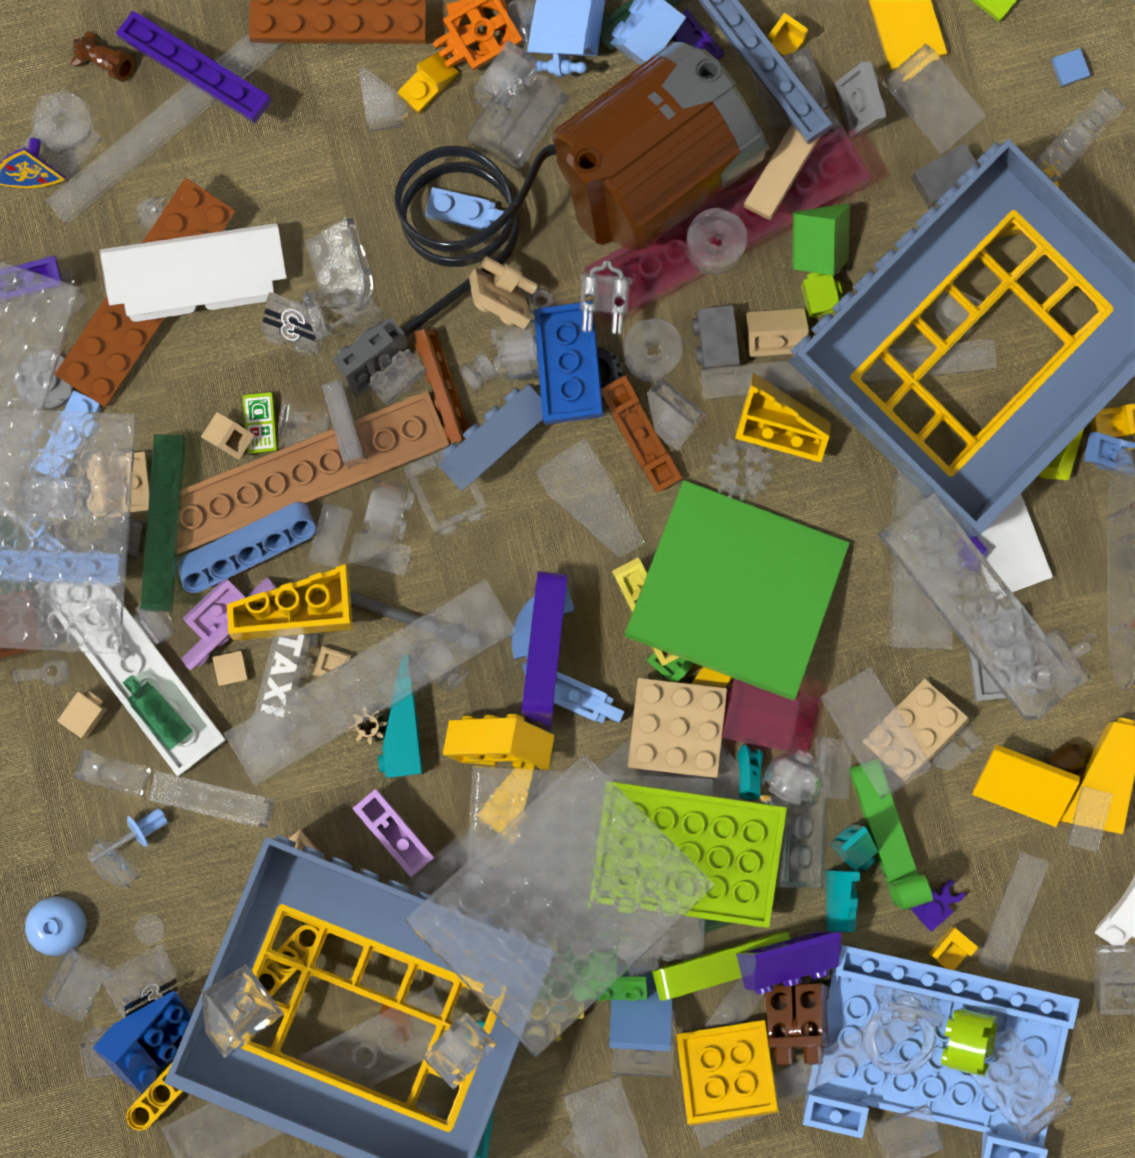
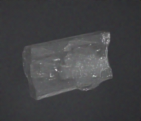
M409 349L404 352L399 351L392 357V362L386 369L377 371L370 377L371 382L369 385L384 404L389 406L405 391L411 393L414 390L412 385L427 370Z

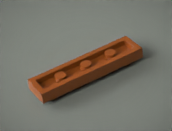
M419 330L414 333L416 338L415 347L426 367L424 373L428 383L432 385L435 394L434 404L443 417L445 423L443 425L444 433L451 441V444L453 442L461 444L465 440L463 434L470 427L437 330Z

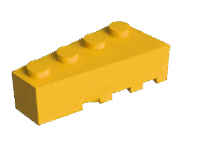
M346 564L337 566L335 569L324 573L320 572L311 575L309 578L295 583L290 582L281 585L280 588L268 592H261L228 603V634L234 641L353 630L349 571Z

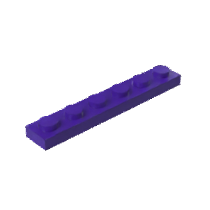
M135 11L130 13L116 32L119 39L256 124L272 102L271 97Z

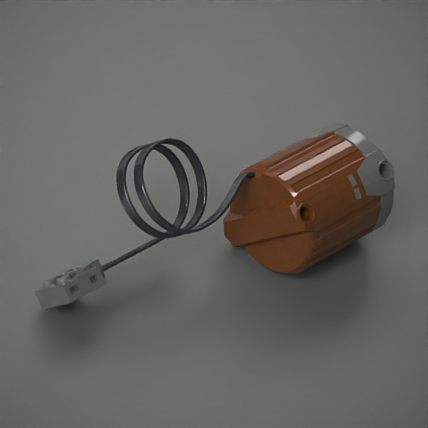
M672 42L557 127L552 139L554 144L544 147L538 153L515 199L507 178L500 168L488 157L476 150L463 146H443L422 154L404 170L395 189V208L404 235L410 246L424 259L445 267H464L484 260L486 256L489 257L500 249L512 232L507 246L494 259L503 265L511 256L518 241L519 218L517 211L526 199L542 163L549 156L557 155V165L571 188L576 221L596 244L604 245L615 241L628 250H641L648 248L762 162L765 152L769 150V145L762 128L757 125L749 107L736 89L735 85L737 83L720 62L705 49L697 48L688 43ZM447 156L470 158L481 163L496 175L495 177L487 170L470 163L451 162L441 164L417 178L408 188L402 199L404 188L410 178L420 168L438 158ZM462 172L483 178L503 195L509 205L505 212L484 230L472 237L459 241L447 242L428 238L415 230L406 220L408 207L416 193L431 180L448 173ZM505 225L500 235L488 246L473 254L462 257L440 256L426 250L417 243L419 242L428 248L438 251H462L486 241ZM484 268L480 269L489 275L492 273ZM468 278L402 329L389 317L376 327H371L360 334L352 345L344 346L337 352L336 357L332 359L342 383L356 399L403 364L398 353L409 345L406 337L470 290V279Z

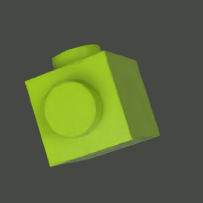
M810 273L806 275L807 279L803 280L801 288L809 319L824 316L828 313H836L832 308L839 302V298L842 297L839 280L834 281L833 275Z

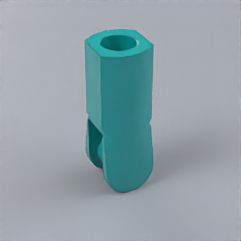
M742 745L737 755L739 765V797L751 801L760 797L763 752L758 749L753 751L750 750L749 746Z

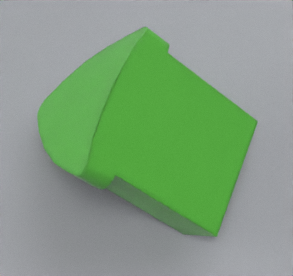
M654 652L647 659V662L669 680L668 682L677 683L693 665V662L677 658L662 666Z

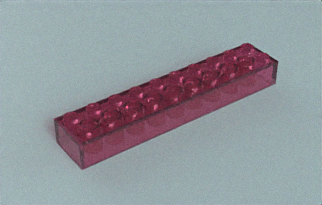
M842 126L818 140L771 220L744 208L746 199L764 171L762 170L715 196L648 248L628 250L622 247L585 267L584 277H589L592 268L602 266L603 261L612 262L614 268L622 271L623 280L628 281L625 314H623L624 320L793 227V212L829 207L868 186L872 177ZM607 265L604 270L596 271L594 278L598 279L596 298L612 325L614 280H619V275L616 272H612ZM617 298L614 300V304L617 307H621L624 305V300ZM617 314L616 324L619 322V314Z

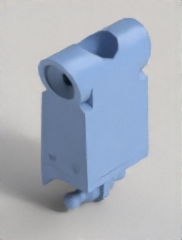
M536 0L527 52L553 55V59H550L548 62L537 60L534 64L536 71H548L550 74H555L556 77H564L565 74L570 75L572 72L582 74L586 71L587 66L584 62L573 63L571 60H568L569 55H598L605 0Z

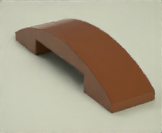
M626 375L601 388L602 397L613 419L655 492L658 493L681 480L682 477L658 438Z

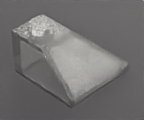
M247 964L201 994L205 1033L224 1059L244 1046L284 1014Z

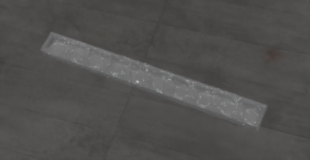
M248 33L216 59L215 62L244 79L286 43H250ZM188 82L45 201L65 225L68 224L217 100Z
M994 339L955 343L923 377L996 370L997 362ZM934 345L892 349L888 350V352L909 373L913 374L936 350V347ZM878 358L861 376V380L864 383L902 380L881 358ZM789 360L700 370L703 401L746 396L753 372L783 392L816 389Z

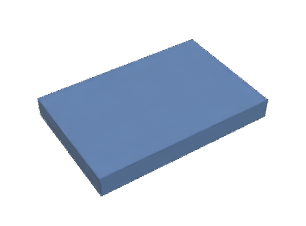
M617 967V977H646L647 999L636 1001L611 1000L609 1048L670 1051L672 999L659 1000L652 974L654 969Z

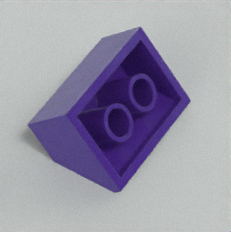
M818 931L736 954L745 990H755L756 994H763L773 991V985L782 982L784 987L802 983L801 977L811 975L812 979L830 975L829 969L839 966L840 931Z

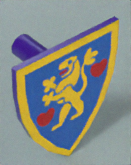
M37 138L29 140L28 149L24 147L5 156L0 162V185L40 188L66 180V176L39 158L41 140Z

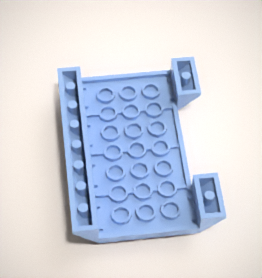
M841 945L839 966L833 968L829 983V999H827L829 1048H824L823 1064L811 1066L802 1124L863 1139L869 1111L867 1106L983 1132L981 1158H1046L1048 1149L1044 1147L1067 1033L1069 1028L1074 1029L1080 999ZM962 1008L997 1016L995 1021L997 1023V1035L993 1055H990L988 1059L985 1058L984 1062L990 1064L985 1077L948 1069L947 1066L941 1065L944 1047L948 1048L950 1037L945 1036L948 1019H952L955 1009L959 1010Z

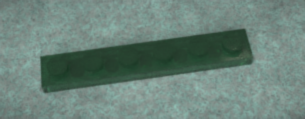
M154 434L140 607L142 611H173L186 440L184 435Z

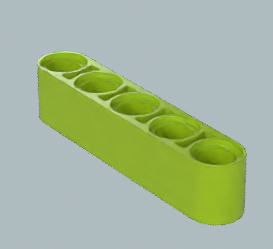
M789 931L771 934L652 970L659 1000L672 999L742 978L736 954L791 939Z

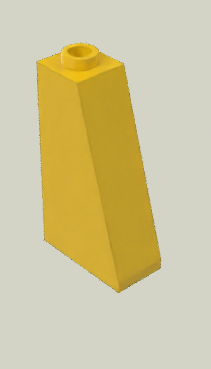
M1118 717L1117 722H1108L1080 775V783L1060 822L1123 834L1135 776L1134 720Z

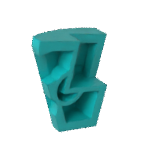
M826 870V930L855 932L858 904L855 881H860V872Z

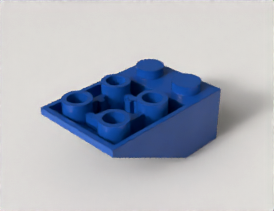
M172 991L114 1023L95 1044L93 1049L121 1080L143 1094L166 1065L175 1057L193 1012L179 995Z

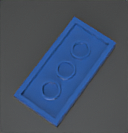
M592 301L585 302L586 304H593ZM582 302L534 309L544 424L549 425L604 417L594 313L592 331L588 332L589 312H587L586 332L582 331Z

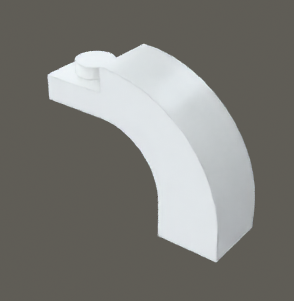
M1135 874L1121 899L1097 925L1095 934L1119 950L1131 937L1135 938Z

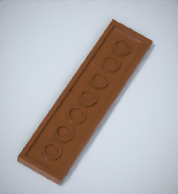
M185 177L142 243L221 232L235 213V210ZM106 295L54 375L105 407L165 317L133 321L129 316H126L124 303L109 305Z

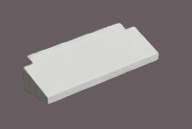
M277 223L100 249L104 284L109 305L124 303L126 316H129L131 320L136 322L189 314L195 310L197 305L205 304L207 309L215 310L265 302L270 298V294H274L272 281L286 279Z

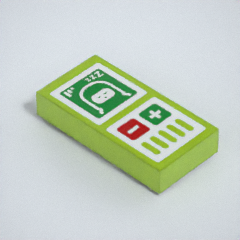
M273 393L242 395L245 429L254 434L247 447V453L260 454L278 451Z

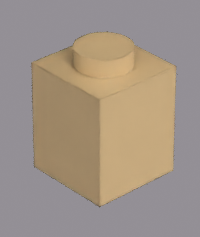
M216 412L201 437L239 460L253 439L254 434Z
M88 691L87 694L77 692L57 721L80 738L87 739L107 711L101 705L104 700L91 691Z

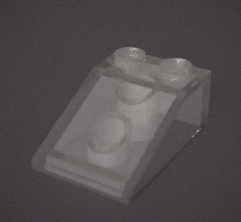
M926 43L880 82L940 154L944 153L987 116L935 50Z
M1010 1027L996 1038L993 1055H990L988 1059L985 1058L984 1063L990 1064L986 1076L970 1074L1026 1144L1073 1106L1067 1091Z

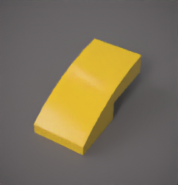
M1135 404L1102 409L1090 421L1092 432H1100L1115 438L1135 435Z

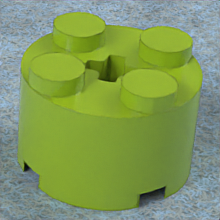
M962 1008L959 1010L955 1009L952 1019L949 1018L947 1021L945 1036L950 1037L948 1048L944 1047L941 1065L947 1066L948 1069L985 1077L990 1064L984 1062L985 1058L988 1059L990 1055H993L997 1035V1023L995 1022L997 1016Z

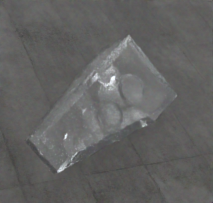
M586 438L561 452L535 471L549 497L619 558L646 544Z

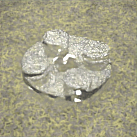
M62 91L45 94L41 97L33 112L32 125L36 136L48 148L58 152H69L76 149V146H79L82 142L84 143L89 138L93 128V118L82 99L73 93ZM61 115H66L70 123L64 124L63 129H59L55 121Z

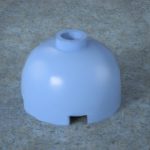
M52 896L40 900L31 908L25 921V933L28 942L35 950L47 956H61L74 951L82 943L85 929L87 928V920L82 908L75 901L60 896Z

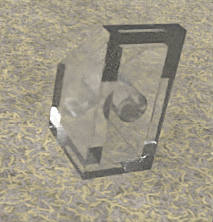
M358 68L369 132L404 127L403 118L408 117L405 99L399 100L397 90L366 68Z
M943 291L931 304L938 326L944 329L943 333L948 337L969 316V313L946 291ZM963 293L976 307L982 303V301ZM974 324L963 334L961 338L966 339L970 335Z
M663 378L647 393L655 433L667 445L672 446L678 451L690 439L707 415Z
M83 749L74 778L92 785L142 797L150 768Z

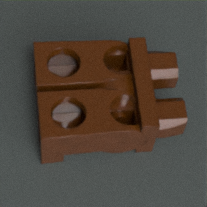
M822 983L786 987L773 986L774 990L765 994L769 1034L768 1048L774 1049L776 1065H795V1049H804V1064H823L824 1048H829L827 1019L829 986Z

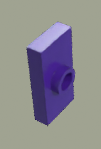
M686 9L681 13L686 18L673 35V41L688 43L697 48L705 49L715 59L720 60L724 56V52L690 11Z

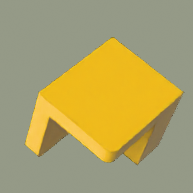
M784 13L769 33L767 39L780 56L787 62H790L805 41L808 29Z
M950 926L928 954L946 969L955 970L967 955H973L978 946L955 927Z

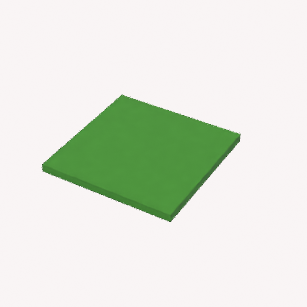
M683 480L624 637L794 701L849 542Z

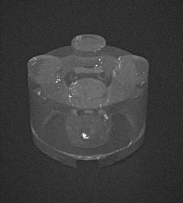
M720 208L707 209L698 214L689 226L685 245L687 256L691 263L704 274L717 275L726 273L735 268L741 261L747 244V231L742 220L734 213ZM715 236L716 240L722 239L721 246L717 247L715 244H710L712 237Z
M654 318L639 321L630 328L624 340L623 359L627 369L633 376L645 382L658 383L670 377L680 364L683 344L678 330L671 323L663 319ZM655 345L658 346L657 353L659 355L652 354L650 356L647 354V346L653 348Z
M534 319L530 320L525 329L516 325L509 326L506 323L498 324L496 328H491L493 346L497 345L498 357H494L496 375L500 374L501 380H504L505 383L539 379L536 337H533L532 330H535Z
M375 478L373 485L379 486V488H372L363 525L369 527L368 530L362 528L360 535L395 544L396 540L402 541L407 521H403L402 517L404 511H410L415 493L409 491V486Z
M466 1012L449 1027L450 1029L443 1036L441 1035L422 1057L452 1089L456 1088L466 1077L463 1071L469 1075L498 1044Z

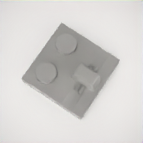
M871 61L859 63L835 82L850 138L862 136L866 131L887 117L885 113L886 105L881 98L878 88V77L873 70Z

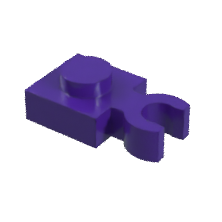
M952 879L947 880L942 885L939 895L931 889L933 901L910 908L930 932L953 913L948 905L951 902H959L965 897L963 891L959 892L956 896L949 894V888L955 883Z

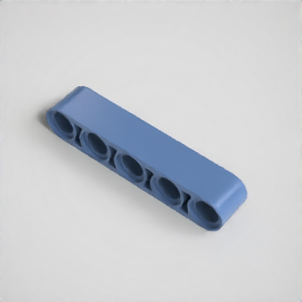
M302 502L292 503L183 556L177 564L183 588L190 593L203 591L308 540L314 535L316 530L309 507Z

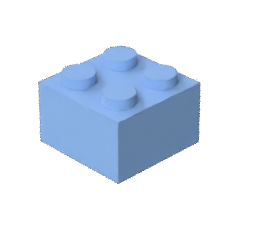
M635 0L629 8L631 14L625 22L621 21L612 33L614 38L610 44L635 63L642 65L666 47L686 17L664 0Z

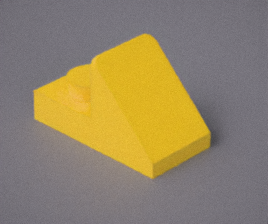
M438 52L416 65L417 72L397 91L398 96L418 114L459 74V71L454 67H446V59H442Z

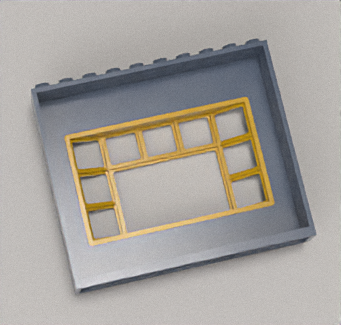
M1009 138L1001 145L996 141L977 160L981 165L979 166L975 163L956 181L960 187L954 184L936 202L940 207L937 209L935 206H932L915 223L919 228L916 230L912 227L896 242L895 246L898 250L895 251L891 248L874 265L877 271L874 273L870 270L853 286L857 292L853 295L849 291L832 308L836 313L833 316L828 313L811 329L815 335L811 338L807 334L791 350L794 356L789 360L967 538L981 535L1135 376V263ZM1011 223H1014L1036 244L1037 248L1011 273H1008L986 251V247ZM1045 254L1068 276V280L1043 304H1039L1017 280ZM976 258H979L1001 280V283L978 307L953 284V281ZM1074 286H1078L1100 308V311L1076 334L1071 335L1049 314V310ZM1007 289H1010L1064 342V345L976 436H973L920 384L919 380ZM943 291H946L968 313V317L946 340H943L920 317ZM910 325H914L936 347V350L913 374L909 373L888 352V348ZM878 358H881L903 380V384L887 402H883L861 380V376ZM910 389L935 412V415L918 434L914 433L893 412V408ZM942 420L967 444L950 465H947L925 443V439Z
M276 834L274 839L265 837L164 1084L346 1158H475L555 952L549 950L551 944L533 937L532 942L521 939L523 933L508 926H504L503 931L493 927V920L478 914L475 915L474 919L464 916L466 910L453 904L447 903L445 908L436 905L437 899L418 891L417 896L407 893L409 890L407 886L390 880L388 885L379 882L381 877L361 868L360 873L351 871L353 865L338 858L332 857L331 862L323 859V853L305 845L302 851L294 848L295 842ZM284 916L292 917L319 929L305 962L272 949ZM329 933L363 946L362 954L350 980L316 967L317 959ZM373 951L408 964V969L395 998L365 987L360 983ZM267 959H272L301 971L292 998L287 1005L254 992ZM418 969L453 982V987L440 1016L405 1002ZM311 976L318 977L436 1025L435 1032L407 1102H402L281 1052L282 1045ZM463 987L494 999L481 1033L450 1020ZM249 1002L257 1003L284 1015L270 1048L236 1035ZM446 1030L477 1043L464 1076H460L433 1063ZM429 1073L459 1085V1091L447 1120L416 1107L417 1100Z

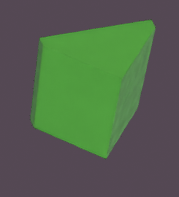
M849 204L793 212L792 268L794 270L835 275L849 261Z

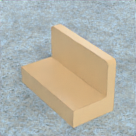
M802 308L746 313L749 357L793 354L791 350L808 334L806 314Z

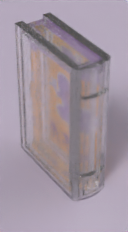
M336 380L321 385L344 465L347 469H351L355 465L368 464L342 380Z

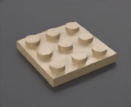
M637 678L627 768L717 778L727 688Z

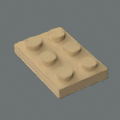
M924 679L863 741V744L903 782L908 784L969 722V719Z

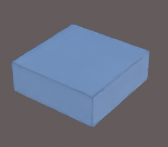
M1080 48L1054 57L1051 60L1061 87L1090 77V72Z

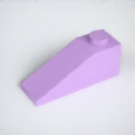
M378 789L373 790L352 808L410 877H413L434 859L432 854Z

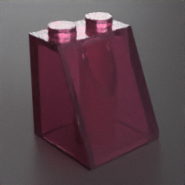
M734 679L733 686L729 688L727 694L729 706L727 715L724 716L722 738L808 757L820 699L798 692L793 701Z

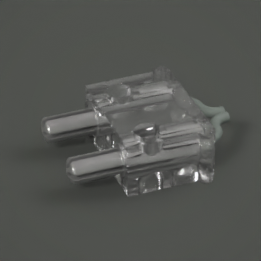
M603 261V265L592 268L590 274L582 273L579 276V280L582 282L579 309L583 312L582 331L586 332L587 312H589L588 332L592 331L593 313L613 314L612 334H616L618 314L619 335L622 334L623 315H627L629 287L632 286L633 279L623 277L622 271L614 268L612 262ZM608 265V268L612 272L618 273L619 276L596 275L594 273L604 270ZM587 296L594 298L592 304H587L584 301ZM617 298H621L624 304L616 306L614 301Z

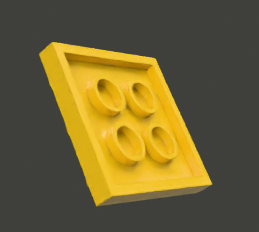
M765 1020L676 1034L687 1123L689 1126L779 1112L771 1050L768 1048L767 1022Z

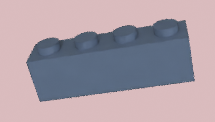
M529 384L521 391L518 387L513 389L504 398L507 403L501 409L495 405L483 416L486 420L484 424L479 427L475 423L463 434L465 440L459 446L453 442L441 453L445 458L438 466L461 491L466 489L543 420L541 397Z

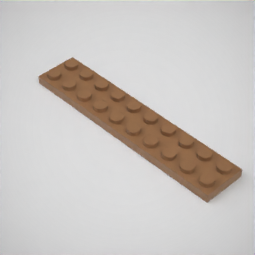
M428 391L336 427L346 466L342 461L334 430L331 429L154 500V506L174 556L177 557L212 543L292 503L302 502L309 504L448 448L450 446Z

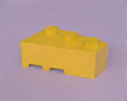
M753 372L737 425L735 439L821 463L830 437L831 422Z
M507 714L506 718L485 715L484 719L462 716L461 720H449L443 755L464 764L496 766L497 762L513 761L512 766L516 768H522L523 762H527L537 766L539 769L549 770L555 735L525 722L523 716L516 714Z

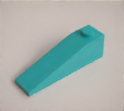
M402 655L382 747L383 754L378 755L380 773L385 772L386 778L423 774L410 655Z
M851 824L829 843L852 871H857L860 868L864 872L876 861L873 856L878 853V850L869 831L864 826Z

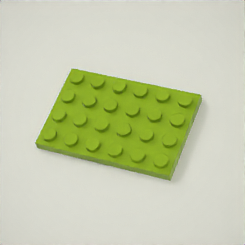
M606 781L589 902L769 928L787 807Z

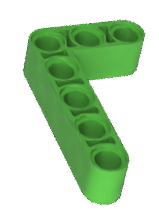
M878 758L850 767V776L870 836L878 850L877 856L895 907L904 911L933 901L931 889L925 875L917 873Z

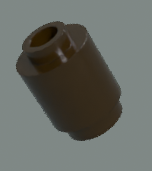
M1066 742L1044 756V761L1042 762L1073 774L1084 767L1082 760L1086 757L1076 743L1071 745L1069 742Z

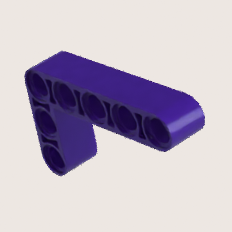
M537 571L522 716L525 718V722L544 731L551 732L567 574Z

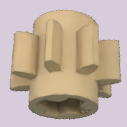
M365 708L364 716L353 715L354 719L357 720V724L350 727V730L358 731L357 742L361 741L363 737H367L369 745H373V737L376 735L379 738H384L380 730L381 727L387 726V723L378 720L381 715L380 711H377L372 716L369 709ZM367 718L371 722L376 723V728L371 730L370 735H368L367 731L361 729V725L366 724Z

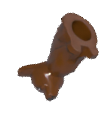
M87 31L85 36L73 40V53L75 57L70 62L73 66L78 67L86 61L92 60L100 68L107 70L110 77L121 82L127 81L134 72L136 59L132 54L124 53L122 50L115 51L106 46H96V37L93 33Z

